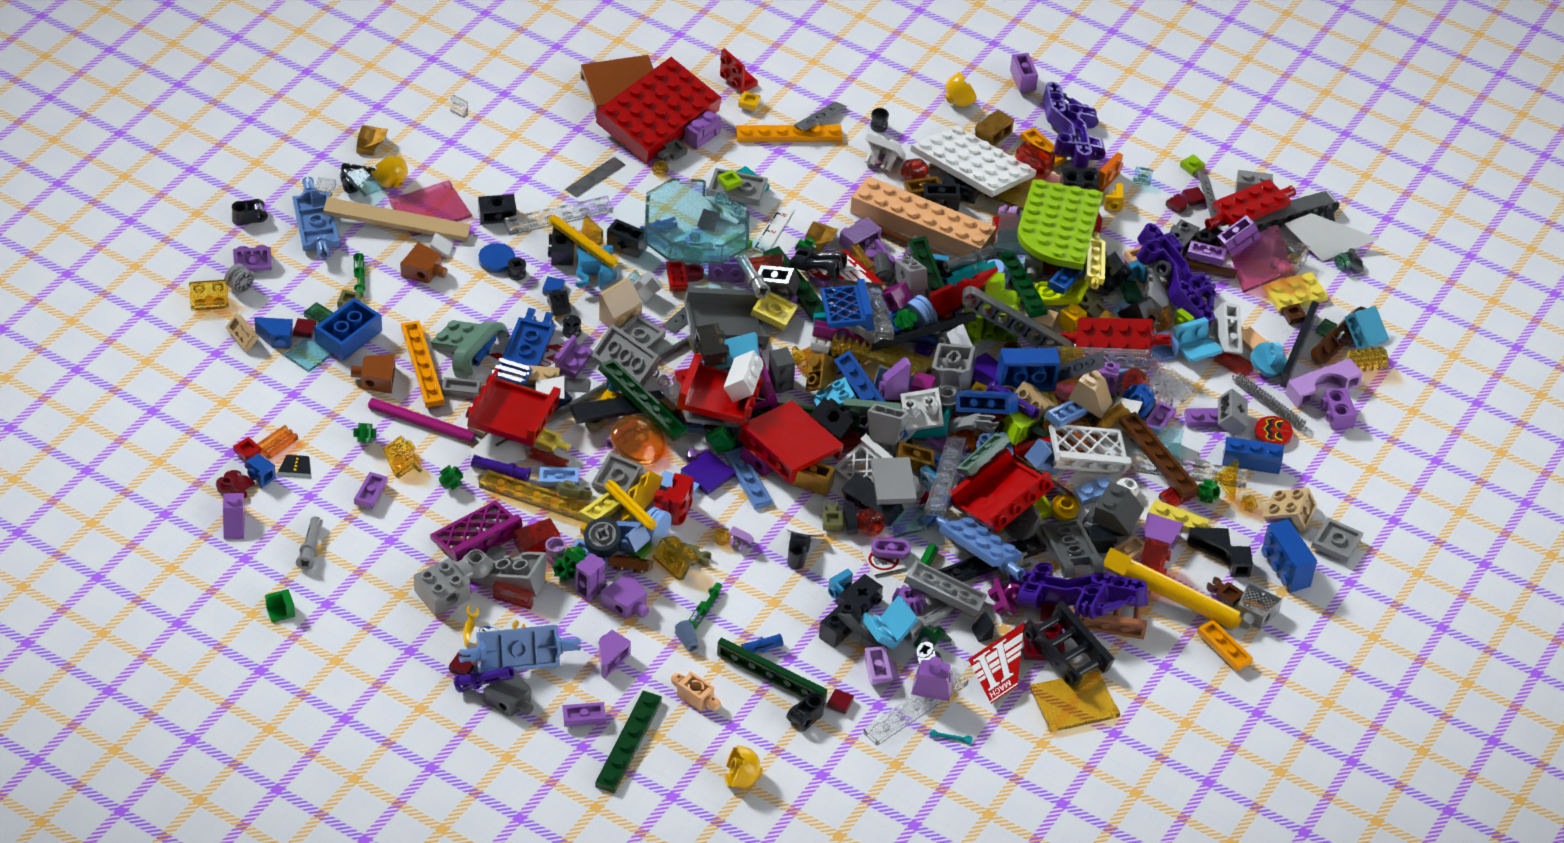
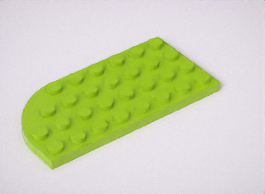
M1033 180L1018 226L1017 238L1019 243L1028 253L1044 262L1083 270L1102 202L1103 192L1095 189H1082L1078 186H1066L1061 183H1049L1044 180Z

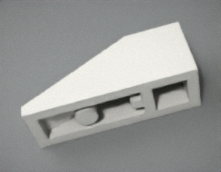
M1223 302L1214 311L1215 331L1224 352L1242 355L1240 305Z

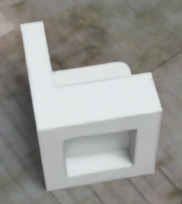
M650 270L639 276L633 283L640 299L644 303L654 293L663 288V285Z

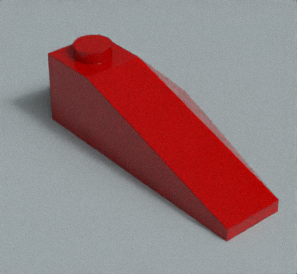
M994 267L978 273L973 277V280L965 278L957 283L956 286L949 284L931 292L929 301L937 312L938 320L953 317V313L963 306V289L973 286L980 290L998 273V268ZM969 295L966 298L970 299L973 295Z

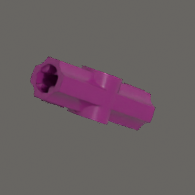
M815 320L812 336L835 341L838 344L867 348L868 342L860 335L851 333L849 329L845 327L828 328L827 322ZM839 330H843L846 332V335L843 338H838L836 333Z

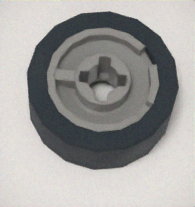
M597 518L589 522L585 527L583 534L584 542L589 553L605 558L614 555L620 549L622 535L620 527L615 521L608 518Z

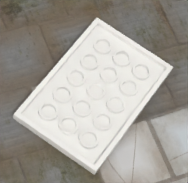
M956 125L912 144L910 149L911 152L990 197L1035 177L1037 172L1030 165L1017 160L1016 157L1006 154L1003 150L990 145L989 142L981 140L975 134L969 133Z

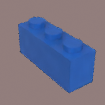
M975 390L956 392V411L994 414L1018 412V393Z
M1226 437L1222 466L1279 474L1283 460L1284 445Z

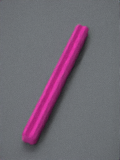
M371 398L368 402L369 409L468 442H472L474 439V431L375 398Z

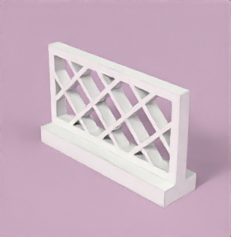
M1052 423L1048 426L1055 457L1052 461L1053 468L1125 474L1132 464L1131 458L1126 455L1121 430L1064 425L1058 428ZM1055 430L1061 431L1065 436L1061 438L1056 434ZM1078 432L1083 438L1079 440L1072 433ZM1090 434H1096L1101 439L1097 442ZM1107 436H1116L1117 442L1114 443ZM1067 438H1069V439H1071L1076 445H1074V446L1072 447V446H1071L1070 444H1068L1065 440H1066ZM1085 439L1094 445L1091 449L1083 443ZM1102 441H1104V442H1106L1111 448H1110L1109 450H1107V449H1106L1105 447H1103L1100 443H1101ZM1061 444L1068 451H1060L1059 445ZM1079 446L1086 453H1080L1076 450V448ZM1095 448H1097V449L1100 450L1104 455H1102V454H1096L1093 450H1094ZM1114 449L1120 456H1114L1111 451Z
M865 434L861 438V443L834 467L835 471L848 481L855 472L860 475H872V470H869L871 458L894 457ZM861 450L867 454L866 459H856V455ZM866 463V470L855 471L856 464ZM845 464H852V471H843L841 468ZM913 475L915 491L918 492L921 489L918 478Z

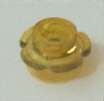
M657 161L653 163L652 171L655 176L663 177L667 175L669 167L666 162Z
M1253 495L1242 496L1240 503L1244 511L1252 513L1254 509L1258 508Z
M724 527L717 528L714 531V535H712L713 542L721 546L729 544L731 539L730 531Z

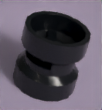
M884 108L874 109L871 114L870 127L875 132H884L888 128L889 112Z
M347 168L340 173V179L345 192L355 193L360 189L361 183L355 169Z

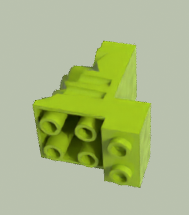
M997 273L984 286V292L1019 311L1021 297H1018L1016 291L1005 289V273ZM985 304V305H983L982 307H983V308H990L991 306L988 305V304ZM966 307L964 309V313L971 311ZM1001 313V314H999L998 316H999V317H1006L1007 315L1004 314V313ZM978 315L977 320L964 324L972 344L980 345V339L1002 342H1017L1018 336ZM1017 322L1014 325L1020 326V322Z

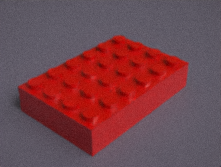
M671 56L601 106L597 111L596 123L647 164L658 156L657 154L662 150L663 145L676 138L678 140L683 138L685 135L684 127L708 110L717 113L720 109L722 97Z

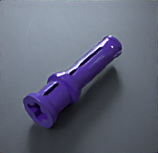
M995 380L986 389V391L1012 392L1011 389L1000 386ZM1018 397V411L1029 416L1031 419H1035L1039 414V409Z
M475 454L474 458H472V467L506 476L508 480H519L523 484H527L531 475V468L529 467L526 469L516 466L515 463L506 464Z
M508 666L481 673L471 671L467 675L457 674L454 677V686L459 693L471 688L476 690L485 684L512 680L515 677V671L513 667Z

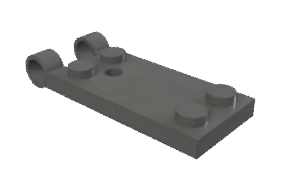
M1079 518L1041 524V532L1061 568L1064 579L1075 576V565H1090L1092 574L1104 573L1103 560Z

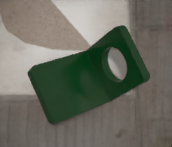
M925 626L913 645L918 648L924 637H928L934 647L938 641L951 642L952 638L939 626Z

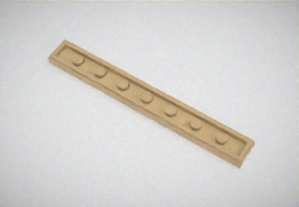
M327 197L323 210V215L429 235L437 233L445 238L466 242L471 228V224L330 197Z

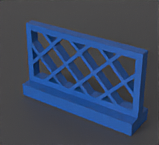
M857 279V285L820 288L828 328L865 325L866 331L873 330V312L864 279Z

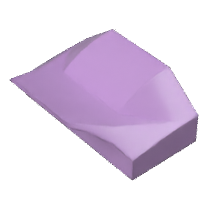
M885 646L865 648L866 670L869 682L872 685L900 679L896 662L887 655Z

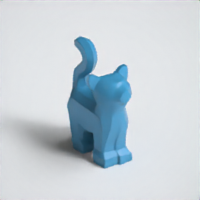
M578 245L576 276L582 280L575 283L578 288H585L590 284L591 280L588 275L598 274L599 289H602L603 284L610 283L616 279L617 273L591 253L587 254L585 249ZM613 245L603 246L605 251L611 255L613 254Z

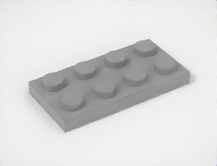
M611 324L591 354L602 363L614 358L642 386L645 385L663 359L614 324Z
M915 560L904 580V583L908 584L909 587L919 589L931 598H937L950 607L962 610L968 616L977 617L988 596L918 560Z

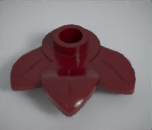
M239 470L227 471L224 477H220L216 481L219 493H244V498H247L245 490L255 485V482L250 477L241 475Z

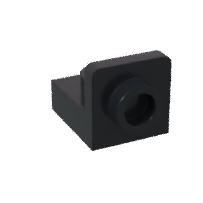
M556 289L548 293L547 303L550 304L551 313L554 316L571 313L567 290L561 291Z

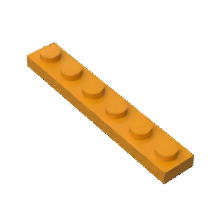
M736 125L737 142H842L843 137L841 125H814L807 130L793 125Z
M420 321L401 323V330L425 408L444 405V397Z

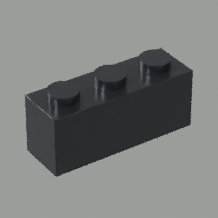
M855 472L841 489L846 500L854 502L857 507L889 527L904 511L902 504L877 505L874 483L864 474L860 475Z

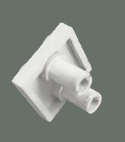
M876 133L873 135L867 134L865 140L870 150L864 160L865 163L869 165L871 163L872 166H875L879 154H886L880 168L891 172L895 159L904 161L906 154L899 145V142L893 139L887 141L883 139V136Z
M939 388L900 394L902 409L909 412L905 427L907 432L944 426Z

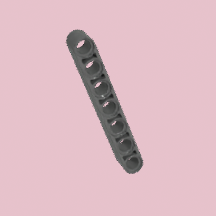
M1322 191L1291 200L1290 206L1255 219L1253 222L1256 224L1259 233L1262 234L1287 227L1285 223L1310 213L1322 217L1325 214L1326 208L1333 209V212H1335L1339 208L1340 203L1329 191Z
M968 286L963 289L962 303L969 310L1037 348H1057L1059 359L1062 362H1070L1075 358L1074 344L1067 338L976 287ZM969 295H973L975 298L970 300L966 297ZM985 304H988V305H990L991 307H990V308H983L982 306L985 305ZM1001 313H1004V314H1006L1007 316H1006V317H999L998 315L1001 314ZM1017 322L1023 323L1022 326H1015L1014 324ZM1033 331L1039 332L1037 335H1031L1030 333ZM1049 340L1054 341L1053 344H1047L1046 342ZM1065 349L1070 350L1069 353H1063L1062 351Z

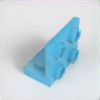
M1376 306L1356 311L1344 317L1358 351L1389 339Z
M1205 317L1172 326V332L1179 343V352L1190 362H1197L1201 359L1223 353V349L1208 336V320Z
M752 332L722 340L723 360L716 363V368L730 371L735 357L753 350L759 356L757 333Z
M845 377L836 380L832 385L817 391L812 396L816 405L824 397L827 400L832 398L840 404L838 408L843 406L845 398L857 399Z
M899 595L881 617L876 614L872 616L866 612L861 617V620L877 642L893 650L919 620L903 597Z

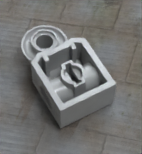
M938 343L932 364V376L936 377L935 386L939 388L942 408L954 410L956 408V392L970 388L976 365L975 346Z
M478 549L471 550L458 562L448 558L415 574L414 591L436 617L469 601L470 579L486 577L492 571L493 563L489 556Z

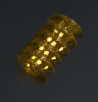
M835 333L831 344L832 357L837 355L840 357L850 350L856 360H860V363L864 365L870 357L872 343L869 347H866V341L859 345V339L852 343V337L845 341L844 335L838 339L837 333Z
M1382 346L1377 348L1371 347L1370 349L1364 348L1363 350L1351 349L1347 353V359H1351L1359 369L1361 367L1363 372L1367 370V366L1370 371L1374 370V365L1377 370L1381 369V365L1384 369L1388 368V354Z

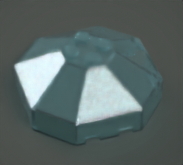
M672 178L646 193L644 243L668 261L723 264L748 249L749 211H745L743 206L734 200L729 201V197L722 191H717L714 196L705 195V180L691 179V183H680V178Z

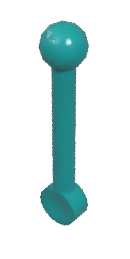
M934 729L929 732L931 737L939 736L964 741L965 744H971L973 740L969 735L961 737L940 733Z

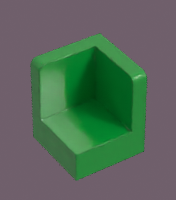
M289 589L265 595L266 610L271 622L295 617L294 602Z

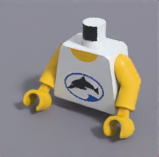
M467 606L466 611L469 619L468 621L466 620L463 631L466 648H477L476 632L505 630L481 620L474 622L475 618L480 614L477 607L476 612L471 614V606ZM518 620L512 623L513 629L519 626ZM524 623L522 624L521 628H526ZM478 660L471 661L473 665L478 666Z

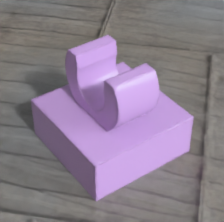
M733 526L729 532L733 536L729 541V545L734 547L736 542H740L738 547L740 551L745 549V543L751 546L754 541L751 534Z

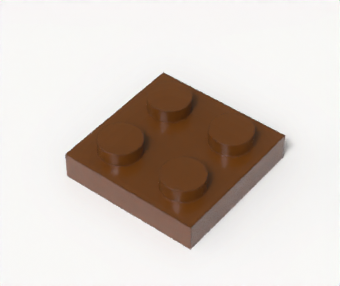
M614 554L609 557L608 565H612L615 570L625 571V569L630 568L633 569L634 573L645 574V572L653 568L654 560Z

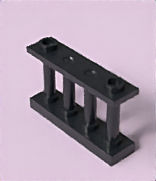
M1064 601L1056 605L1051 615L1052 617L1036 626L1031 619L1027 620L1022 633L1074 691L1078 688L1083 678L1082 675L1096 667L1103 674L1110 670L1115 658ZM1058 623L1065 632L1049 640L1042 632ZM1072 638L1078 647L1062 655L1056 646ZM1085 653L1092 661L1075 670L1068 661Z

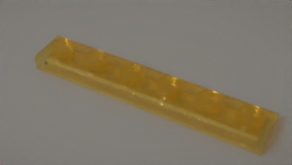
M488 469L479 482V488L584 523L585 521L578 518L579 511L591 504L576 498L559 496L558 492Z

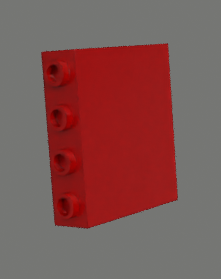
M695 353L680 389L676 409L744 425L746 419L751 417L764 377L759 376L753 395L732 402L723 388L729 371L701 365L702 354Z
M496 368L494 373L488 376L486 385L481 387L479 396H475L473 406L468 407L466 412V418H468L467 426L533 447L559 404L561 388L553 387L548 395L498 379L499 369Z
M793 400L745 422L744 425H741L738 437L742 443L748 446L789 484L795 482L797 472L832 455L839 460L844 446Z
M1004 448L990 462L979 468L975 475L966 478L952 489L948 495L955 509L997 533L1055 486L1048 471L1043 475L1014 460L1011 451Z

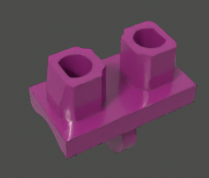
M996 577L993 579L995 586L988 590V594L993 601L1000 599L999 602L993 605L994 611L1000 616L1007 612L1013 615L1016 614L1018 610L1014 601L1017 600L1021 587L1018 584H1013V582L1001 583L1000 578Z

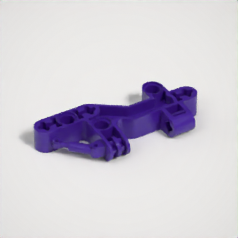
M1048 82L1042 99L1046 119L1061 132L1057 135L1053 152L1058 156L1071 157L1072 164L1076 168H1087L1089 160L1103 159L1106 155L1103 140L1099 137L1089 136L1087 129L1095 128L1099 123L1096 109L1089 107L1087 104H1082L1074 98L1067 97V94L1063 93L1060 84Z
M1146 224L1137 237L1138 242L1142 246L1136 254L1137 260L1145 265L1161 260L1169 262L1172 266V273L1167 277L1170 300L1178 310L1183 308L1195 320L1205 317L1208 320L1209 327L1215 319L1212 311L1214 310V299L1216 296L1214 289L1216 284H1211L1212 280L1210 278L1207 279V273L1194 275L1190 272L1189 264L1179 253L1184 246L1172 232L1163 234L1155 224ZM1166 265L1159 267L1163 272L1166 271ZM1202 297L1207 299V304L1203 301Z
M1047 562L1037 564L1032 572L1025 571L1023 578L1020 580H1016L1009 574V582L1018 584L1021 587L1017 596V604L1019 606L1039 609L1043 602L1058 604L1064 601L1067 606L1075 605V615L1077 617H1080L1082 614L1084 618L1089 616L1090 619L1094 620L1097 616H1105L1107 612L1122 608L1123 605L1141 607L1148 603L1147 583L1143 580L1106 573L1064 579L1054 577L1053 566Z

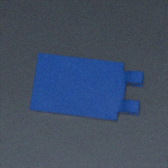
M528 308L525 318H518L502 359L523 365L540 366L555 331L554 321L552 320L553 313L546 312L543 322L535 321L536 316H534L536 309Z

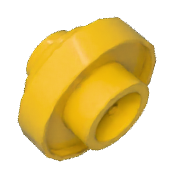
M1068 494L1056 496L1051 504L1053 516L1061 521L1075 519L1080 510V504L1077 499Z

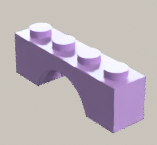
M1351 359L1339 361L1317 371L1292 378L1287 383L1285 394L1298 409L1313 403L1316 389L1320 387L1331 386L1350 390L1360 386L1363 372Z

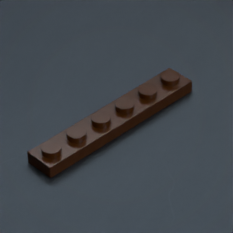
M1136 412L1119 418V424L1182 499L1199 492L1197 483Z

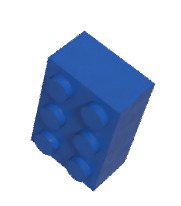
M353 298L314 327L315 343L344 361L382 332V315L356 298Z
M1001 348L996 372L997 382L1000 386H1012L1018 389L1024 381L1034 385L1039 391H1055L1061 364L1057 348Z
M1289 519L1269 524L1264 536L1263 547L1261 548L1264 558H1267L1272 570L1278 574L1283 586H1286L1290 593L1311 587L1317 559Z

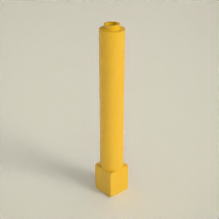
M1111 547L1104 559V570L1117 576L1143 580L1147 583V589L1206 618L1214 619L1217 623L1231 630L1233 627L1238 628L1243 618L1239 616L1240 611L1159 573Z

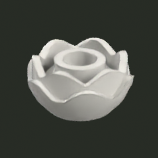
M1122 478L1117 481V484L1129 488L1133 495L1137 497L1139 487L1133 479Z

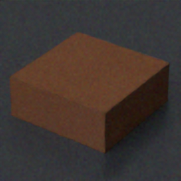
M1300 304L1282 307L1281 313L1289 325L1304 322L1306 314Z

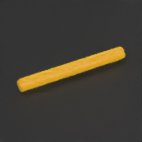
M553 214L549 217L550 225L610 268L617 266L618 260L557 215Z
M611 479L608 480L604 485L605 488L644 527L650 531L654 530V527L657 526L656 521L617 483Z

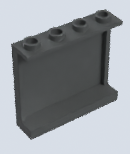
M687 287L684 305L692 347L722 348V340L755 332L758 338V348L766 350L769 335L764 333L762 320L750 315L759 300L755 296L754 290Z

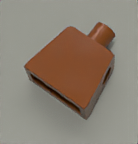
M419 242L400 263L401 277L424 283H430L435 276L445 278L448 271L446 267L442 266V256Z
M395 354L365 356L362 366H351V377L361 378L363 389L392 394L396 369Z

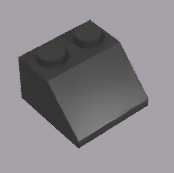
M1110 481L1095 506L1093 523L1130 536L1144 511V507L1129 488Z

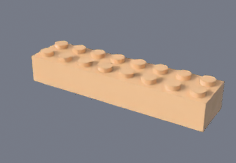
M870 176L864 180L851 197L850 213L862 218L869 217L872 221L909 237L914 235L926 236L929 245L959 257L971 254L975 249L982 250L988 245L993 246L995 243L997 227Z

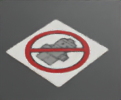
M871 549L862 551L873 575L906 568L902 559L879 558L872 554Z

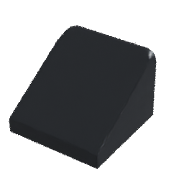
M986 611L981 614L971 628L978 642L987 641L993 637L994 624Z

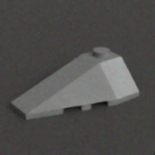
M1151 263L1147 267L1145 298L1151 297L1160 319L1159 325L1166 326L1167 319L1171 318L1172 308H1168L1169 299L1160 277L1154 272V263Z
M523 552L519 557L511 558L510 555H506L501 560L493 561L491 559L493 569L490 574L483 578L470 579L472 582L517 596L537 597L545 584L547 554L546 552Z

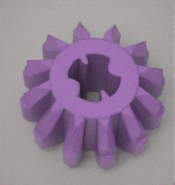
M904 584L901 588H896L892 596V602L899 595L903 597L915 615L917 613L922 614L923 608L926 606L924 592L907 587Z

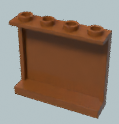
M649 55L581 64V79H585L594 103L596 118L597 111L601 106L654 69Z

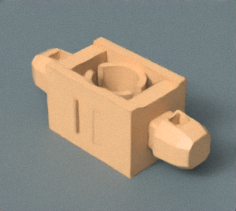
M690 671L686 676L680 673H674L671 676L672 684L677 687V697L701 712L706 707L715 711L720 708L721 702L714 696L715 687Z

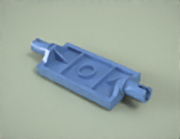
M308 176L309 182L307 177L302 179L304 190L301 195L292 196L303 251L317 249L318 257L323 259L322 253H324L326 259L330 255L328 248L339 247L340 241L334 217L323 215L327 197H330L329 192L321 193L314 186L313 178Z
M941 515L935 519L934 525L939 528V532L992 567L997 566L1000 571L1010 574L1016 580L1023 578L1025 570L1015 564V561L1021 560L1022 552L1015 549V546L1006 543L1001 537L992 534L986 527L980 526L972 518L965 517L960 520L949 521Z
M558 625L476 632L477 648L460 649L459 655L462 654V656H459V660L461 663L478 660L479 673L508 666L513 667L516 671L560 666L559 658L563 652L580 651L581 646L577 644H581L579 637L562 640L558 635Z

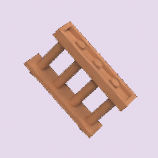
M1148 590V603L1144 606L1149 605L1151 590ZM1074 605L1073 608H1070V609H1071L1072 612L1075 614V605ZM1134 606L1133 618L1122 617V608L1114 610L1113 615L1097 616L1094 620L1090 619L1089 616L1084 618L1082 614L1078 617L1090 631L1143 640L1145 637L1147 621L1141 620L1143 606Z

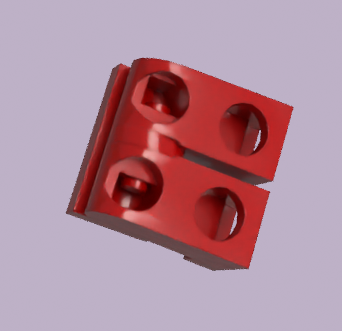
M675 473L672 487L669 486L667 491L657 489L653 502L656 504L654 507L669 512L672 525L678 526L683 524L693 503L694 477Z

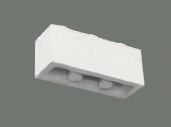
M755 350L734 358L723 387L732 402L749 397L754 393L763 368V360L756 354Z

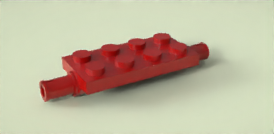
M1268 179L1213 201L1212 208L1216 211L1217 216L1206 219L1205 226L1208 230H1212L1218 226L1228 224L1232 226L1246 215L1253 221L1290 206V197L1296 195V189L1290 185L1280 190Z
M1078 318L1076 333L1060 332L1059 334L1073 342V344H1076V355H1092L1104 351V356L1150 357L1152 347L1172 345L1170 342L1172 341L1171 334H1155L1153 332V319Z

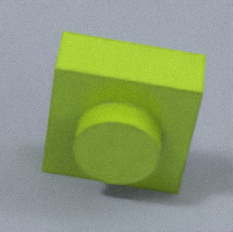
M1193 154L1182 160L1180 167L1193 176L1197 173V170L1202 171L1205 169V163Z
M733 170L717 176L718 183L726 191L742 185V179Z
M1180 308L1176 311L1174 325L1195 320V318L1183 308Z

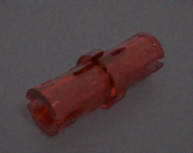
M534 446L530 450L532 454H529V458L540 461L547 467H568L569 459L554 455L552 451L546 452Z

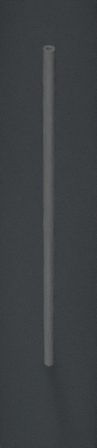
M689 336L657 353V355L664 359L689 345ZM606 382L555 410L547 423L571 411V405L585 403L605 392L609 388L605 387ZM505 438L504 440L496 443L495 445L499 446L508 441L509 439Z

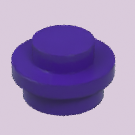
M919 341L915 345L914 353L918 357L927 358L932 355L933 348L928 341Z

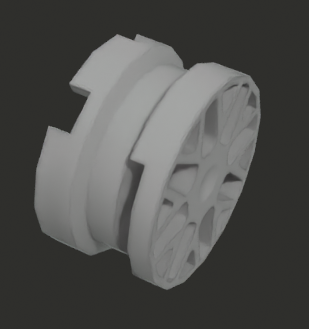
M240 263L233 265L224 277L226 285L231 287L236 293L245 292L254 281V274Z

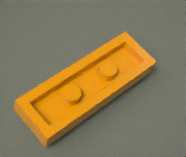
M1035 127L1021 132L1020 139L1052 168L1066 163L1067 157L1056 155L1053 152L1054 144Z
M1214 619L1198 628L1197 633L1236 672L1252 664L1253 657Z

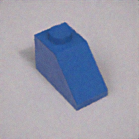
M254 318L255 333L267 344L274 348H291L293 319Z

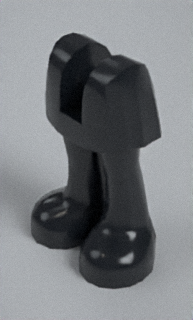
M801 247L797 249L795 255L791 258L790 266L802 271L814 268L824 269L827 271L829 279L837 281L840 276V270H845L847 254L840 251L819 253L815 252L814 247Z

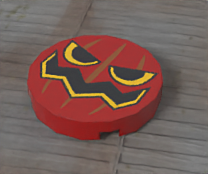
M1266 416L1256 423L1254 433L1256 439L1262 442L1285 445L1291 441L1293 429L1289 422L1283 418Z

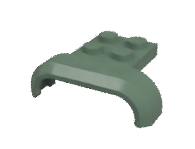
M452 320L430 343L432 348L455 351L452 359L454 375L468 377L473 375L472 359L475 354L494 335L504 334L506 337H510L506 325L501 322L484 321L481 324Z

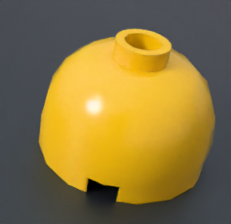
M960 72L951 76L945 84V98L949 104L953 103L955 106L962 108L976 102L977 96L970 83L967 84L963 81L966 78Z
M397 154L398 157L395 158L393 155L388 156L375 165L377 169L375 171L372 170L371 175L379 185L384 188H399L404 184L403 181L408 175V166L402 155Z
M736 745L737 748H732L726 763V767L730 769L729 775L725 774V782L729 787L747 788L757 778L761 777L763 767L760 765L758 755L752 749Z

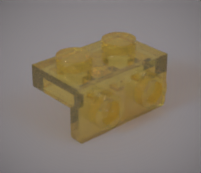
M226 279L189 282L191 311L229 308Z
M401 435L382 448L394 476L398 479L413 468L419 473L423 471L420 465L422 461L418 454L415 453L416 447L410 439L406 440Z

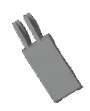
M973 413L952 418L949 422L947 433H955L963 429L973 431L975 428L993 433L996 427H998L999 422L993 423L990 421L995 418L993 415Z

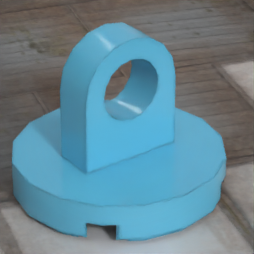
M1279 342L1259 343L1250 355L1254 369L1262 372L1261 374L1265 377L1279 376L1287 363L1283 346Z

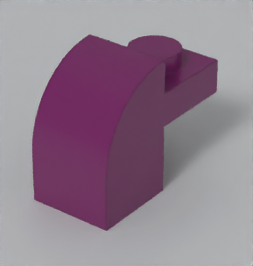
M906 281L882 290L883 294L881 295L889 311L902 308L914 298Z

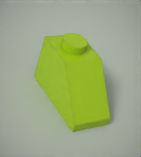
M1020 411L1007 414L1003 421L1005 425L1003 432L1008 435L1010 442L1016 446L1031 435L1036 419H1031Z

